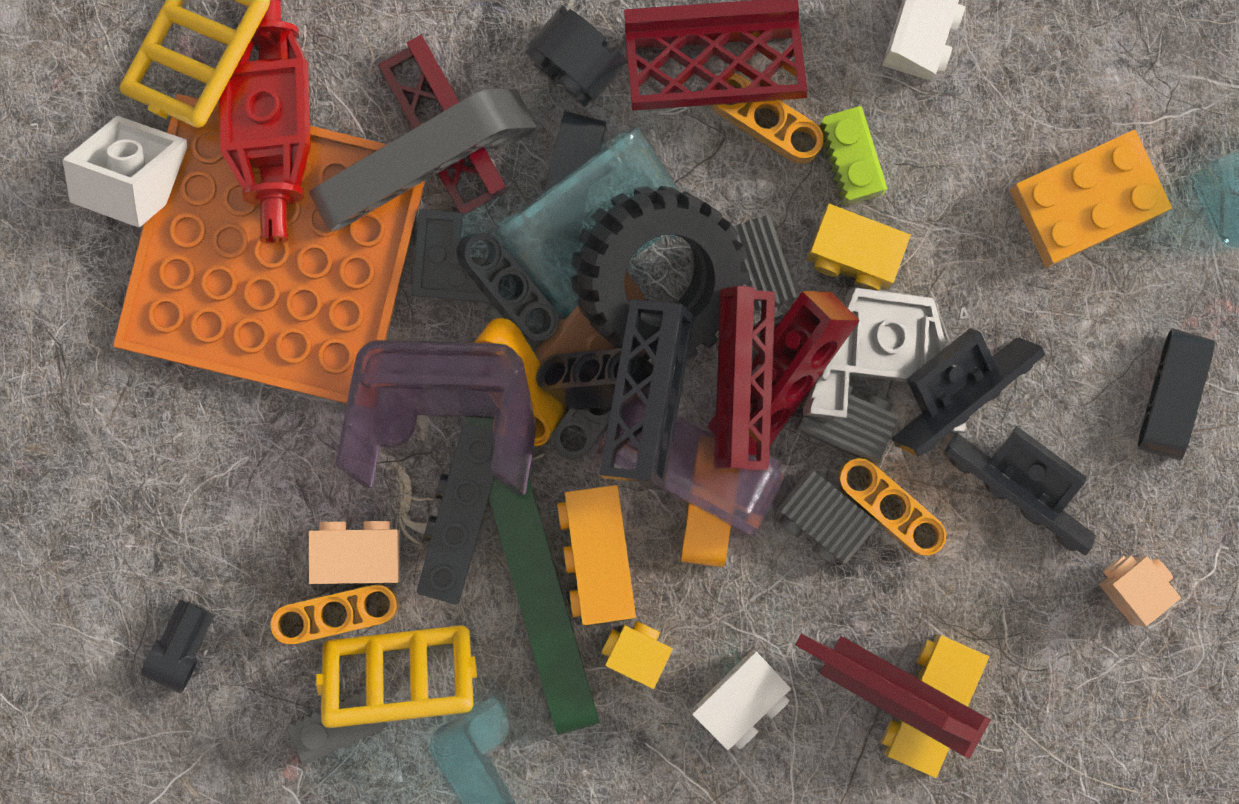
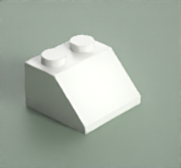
M902 0L882 66L930 81L936 75L937 70L945 72L952 51V47L945 45L949 30H958L965 6L958 4L959 0Z
M116 116L63 159L70 203L130 225L141 227L167 204L187 149V140Z
M751 650L690 712L727 750L733 745L740 750L758 733L754 725L765 714L772 719L789 703L790 700L785 695L791 688L756 651Z

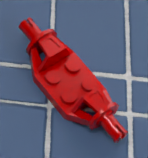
M270 0V5L219 98L220 151L243 189V201L260 206V241L267 244H276V238H279V243L288 241L286 205L297 203L304 198V191L300 186L311 148L308 61L297 40L299 38L298 27L292 23L281 21V0ZM253 46H260L258 60L249 61ZM252 167L260 170L262 183L256 184Z

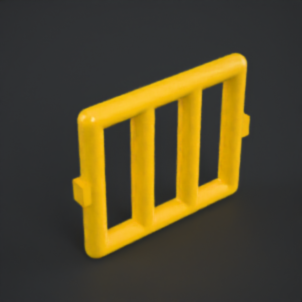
M165 0L120 83L121 93L147 105V110L164 119H167L169 115L197 128L204 126L270 5V0H233L248 6L236 30L182 8L185 0ZM173 23L228 45L216 68L161 46ZM152 61L206 84L195 107L141 84Z
M458 625L327 640L322 646V674H316L317 693L321 695L322 724L327 728L461 714L471 711L474 705L472 678H477V666L475 656L471 657L469 629L466 626ZM453 644L455 696L428 699L427 647ZM409 649L410 701L384 704L383 651ZM366 654V706L339 709L340 656Z

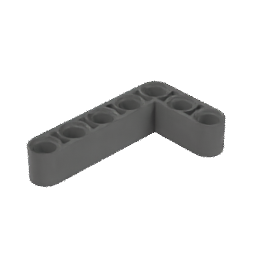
M485 89L465 98L319 184L309 194L329 232H333L362 218L478 149L510 145L528 136L537 127L517 89Z

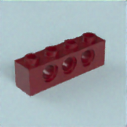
M802 291L774 331L770 445L860 321L832 292ZM760 353L752 362L751 372L759 365ZM759 376L755 379L757 383L759 382ZM752 390L750 396V416L758 409V397ZM716 414L707 426L714 435ZM757 421L753 424V426H754L756 429H757ZM749 435L748 455H756V442Z

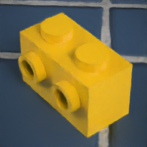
M828 204L822 214L806 261L814 263L813 268L822 274L838 277L839 273L856 279L854 284L860 288L880 291L881 288L887 291L894 283L911 234Z
M635 621L632 628L624 624L620 632L612 629L601 654L608 656L605 666L654 689L673 648L657 640L660 634L659 631Z

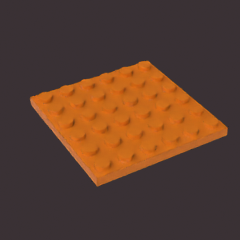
M176 94L175 98L192 107H195L198 98ZM219 103L215 105L206 124L199 128L171 116L167 133L186 139L187 149L167 204L143 225L113 347L369 409L425 181L339 230L329 232L309 192L319 184L387 144L310 126L311 148L300 186L303 188L304 198L297 203L286 205L288 241L279 243V238H276V244L263 243L260 241V206L243 201V189L220 151ZM252 167L256 184L262 183L260 170Z

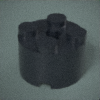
M564 5L558 8L528 44L529 48L525 51V54L535 62L533 65L549 80L554 81L559 76L557 80L567 88L565 91L583 107H586L590 101L594 102L628 62L626 57L617 48L613 52L606 48L608 44L605 40L607 38L573 10L569 9L567 11Z

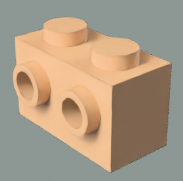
M363 521V530H346V522H319V531H309V584L400 583V530H390V521Z
M1124 555L1103 571L1107 578L1099 583V586L1131 625L1148 626L1181 599L1169 583L1173 576L1159 559L1155 558L1152 561L1148 556L1132 557L1130 555L1127 558Z

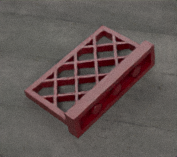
M749 0L624 9L625 43L632 111L807 98L808 90L799 25L798 0ZM791 38L792 44L782 54L766 44L771 39ZM729 42H745L749 45L738 57L723 48ZM687 45H701L706 48L695 60L679 51L681 47ZM658 48L662 53L649 63L636 54V49ZM756 52L773 61L762 73L746 63ZM713 55L729 64L718 76L703 67ZM670 58L686 67L675 79L659 70ZM782 67L796 77L797 84L778 85L770 78ZM737 71L753 80L746 88H734L726 81ZM693 74L709 83L703 91L693 92L682 85ZM650 77L665 86L659 94L640 95L639 87Z
M802 633L795 646L825 662L820 672L822 676L966 758L970 759L991 721L986 716L843 636L839 637L834 648H830Z

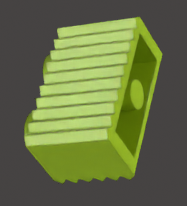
M862 106L825 116L819 127L823 132V140H825L823 146L828 149L826 155L831 157L828 163L833 165L831 171L836 173L833 178L838 181L836 188L841 190L839 196L843 198L841 204L849 206L884 195L888 188Z

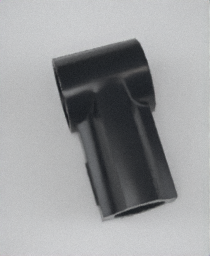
M180 599L161 640H157L150 650L141 670V676L181 694L194 672L198 661L196 655L215 614Z

